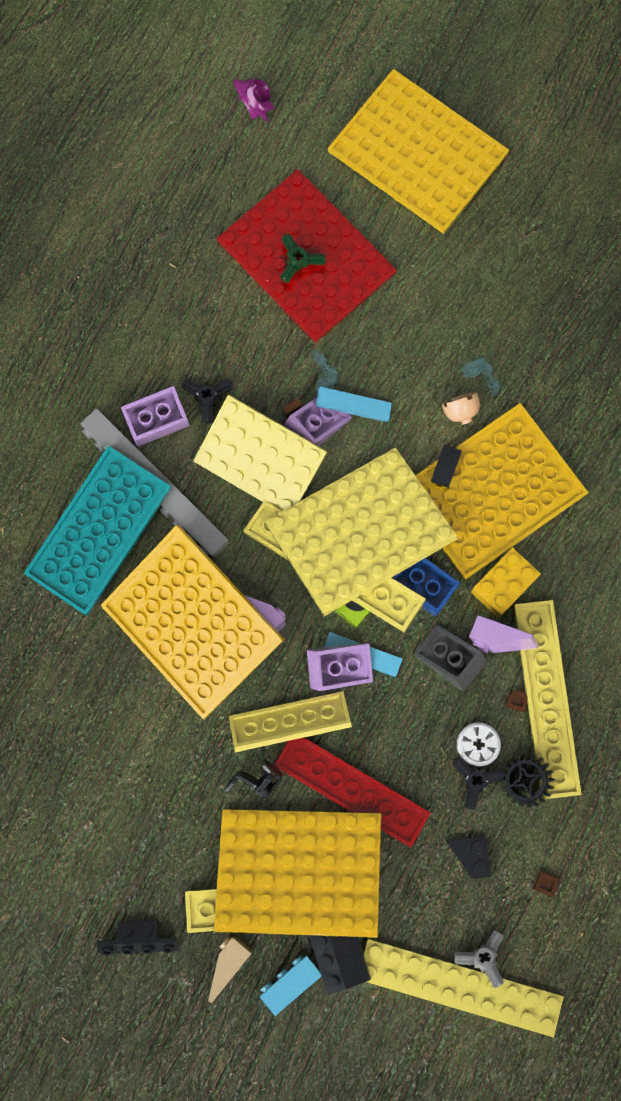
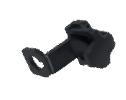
M264 760L261 766L266 772L259 779L243 770H239L228 781L224 791L228 792L239 779L255 788L254 792L258 796L267 799L281 782L283 775L277 766Z

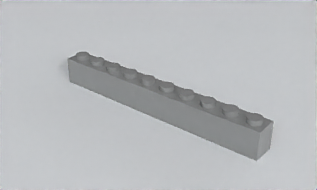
M97 408L80 423L83 428L81 432L88 439L92 437L96 441L94 445L101 452L105 451L109 445L172 487L160 505L161 508L159 510L165 517L168 518L170 516L174 520V526L180 525L207 556L214 559L229 544L228 539Z

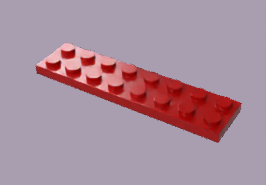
M304 737L289 740L275 763V766L281 771L352 813H380L381 830L410 848L430 815L429 811Z

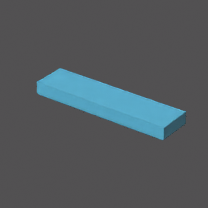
M324 387L318 388L317 407L388 422L390 418L392 404L390 402Z
M329 632L324 647L361 643ZM370 647L372 669L396 678L402 658Z

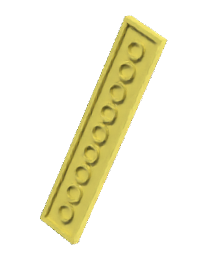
M264 500L243 532L288 560L265 524L266 520L282 511ZM390 578L352 601L405 633L426 599Z
M553 600L515 604L514 612L517 629L532 634L539 644L538 648L520 650L534 754L537 755V760L540 757L544 758L543 764H550L547 771H554L549 776L550 778H555L554 782H550V785H553L555 788L554 790L548 789L552 794L551 797L545 795L544 797L551 799L581 795ZM539 780V781H538V782H539V789H540L541 786H542V780Z
M367 939L364 957L371 976V980L367 981L368 983L554 1037L563 996L504 978V984L494 988L486 973Z

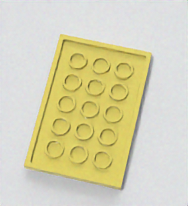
M228 395L194 462L260 501L264 502L265 500L281 511H284L302 500L328 451L237 398Z

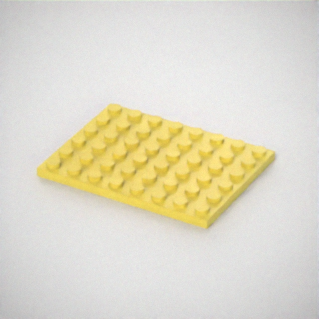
M396 447L265 521L267 528L324 616L458 538Z

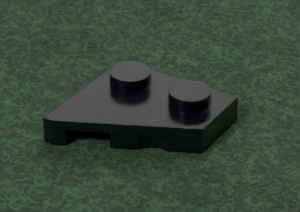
M486 836L447 841L449 847L471 879L492 877Z

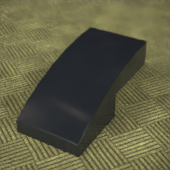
M444 444L431 482L449 488L462 453L461 450Z

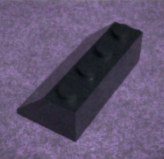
M309 935L327 995L371 980L358 937Z

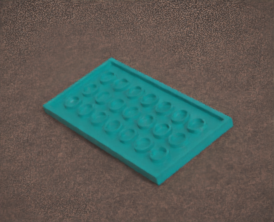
M108 445L23 574L88 616L172 487Z

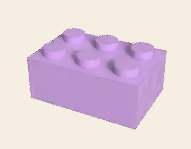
M174 386L121 407L137 447L190 426Z

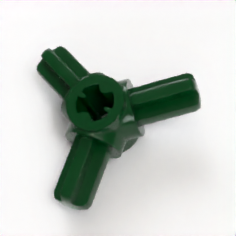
M286 234L281 238L288 251L287 267L280 276L283 282L289 283L296 271L307 268V265H325V254H309L301 246L296 245L291 234Z

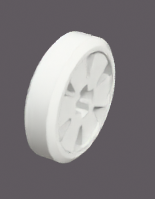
M472 723L466 726L457 738V751L460 757L472 766L488 765L497 758L500 752L501 743L499 735L491 726L485 723ZM477 739H480V742L484 744V747H480V750L473 746Z

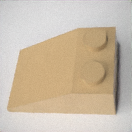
M236 935L232 939L228 936L220 946L222 951L218 957L208 999L210 1003L215 1000L253 952Z

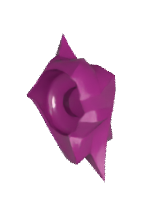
M234 79L236 90L239 93L238 100L246 105L252 120L260 116L270 124L266 113L275 109V107L269 101L271 94H269L270 88L265 84V81L258 79H248L245 81Z

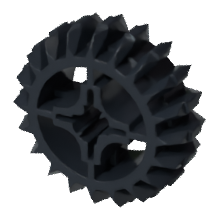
M525 753L524 758L522 755H517V760L511 758L512 765L506 764L505 767L508 769V772H503L507 777L501 780L502 783H507L503 790L510 791L506 796L508 798L514 796L512 802L517 803L519 801V806L521 807L525 803L527 808H531L532 804L539 806V800L545 803L546 798L544 795L551 797L552 794L548 789L554 790L555 788L553 785H550V782H554L555 778H550L549 776L554 771H547L550 764H543V757L537 760L536 754H533L531 758L529 753ZM526 764L534 765L540 773H531L530 768H527ZM520 768V777L518 780L514 781L515 774L517 770ZM526 777H536L527 784L522 783L527 779ZM539 780H542V786H541L539 792L536 793V791H537V787H536L537 782H538ZM524 787L526 792H529L530 797L522 795L517 788Z

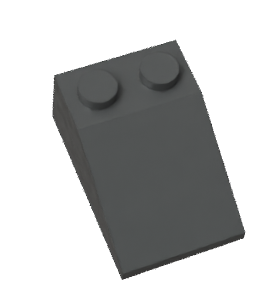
M439 625L435 626L414 653V656L463 692L487 663L481 651Z

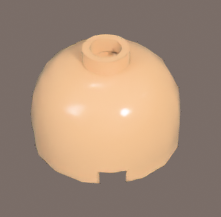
M477 391L473 394L470 392L451 398L452 402L447 403L446 400L441 403L445 415L453 422L461 421L462 425L472 422V417L476 416L480 409Z

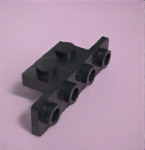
M158 920L118 922L117 940L97 941L96 946L99 954L108 956L113 953H123L125 955L138 952L144 954H151L153 952L172 953L173 951H179V944L177 938H158Z

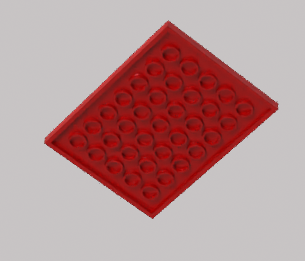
M298 169L217 237V242L315 344L397 273L392 264ZM286 234H291L296 245L301 246L309 254H325V265H307V268L296 271L289 283L283 282L280 276L287 267L288 251L281 238Z

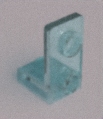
M314 350L312 358L327 375V377L323 376L316 382V392L318 393L319 387L331 389L338 384L339 375L333 367L330 368L327 365L325 356Z
M484 357L463 365L462 374L464 378L468 376L471 378L475 377L482 371L493 397L498 395L500 389L499 382L493 378L491 374L493 372L489 362L486 363Z

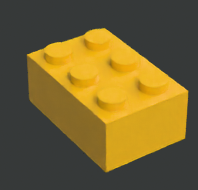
M512 547L472 589L471 593L499 619L541 573Z

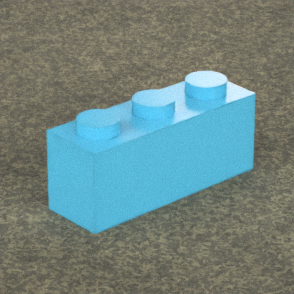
M302 955L298 956L292 962L294 965L288 971L286 968L283 969L276 976L278 980L273 984L268 982L261 988L263 993L260 994V998L275 1016L321 977L320 970L308 955L304 957Z

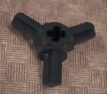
M186 379L182 384V389L193 394L195 399L199 401V406L202 407V423L209 424L213 422V407L216 406V401L220 399V395L233 389V384L229 379H226L215 386L212 384L209 386L204 384L199 386Z
M460 756L452 763L465 777L463 780L466 782L465 788L468 791L464 807L470 810L476 809L479 793H483V789L488 787L489 783L505 779L503 768L487 772L484 769L478 770L476 767L473 769ZM473 776H474V777H478V776H479V777L481 778V780H479V782H481L480 785H479V784L473 785V783H472V781H474V780L472 779Z

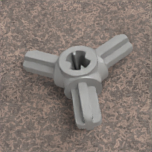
M493 931L486 945H481L480 949H474V952H455V964L474 965V968H480L482 973H486L494 988L500 987L504 984V980L496 968L498 963L495 960L497 957L495 952L504 936L498 931ZM485 955H488V960L490 961H485L484 963H481V958L479 957H484Z

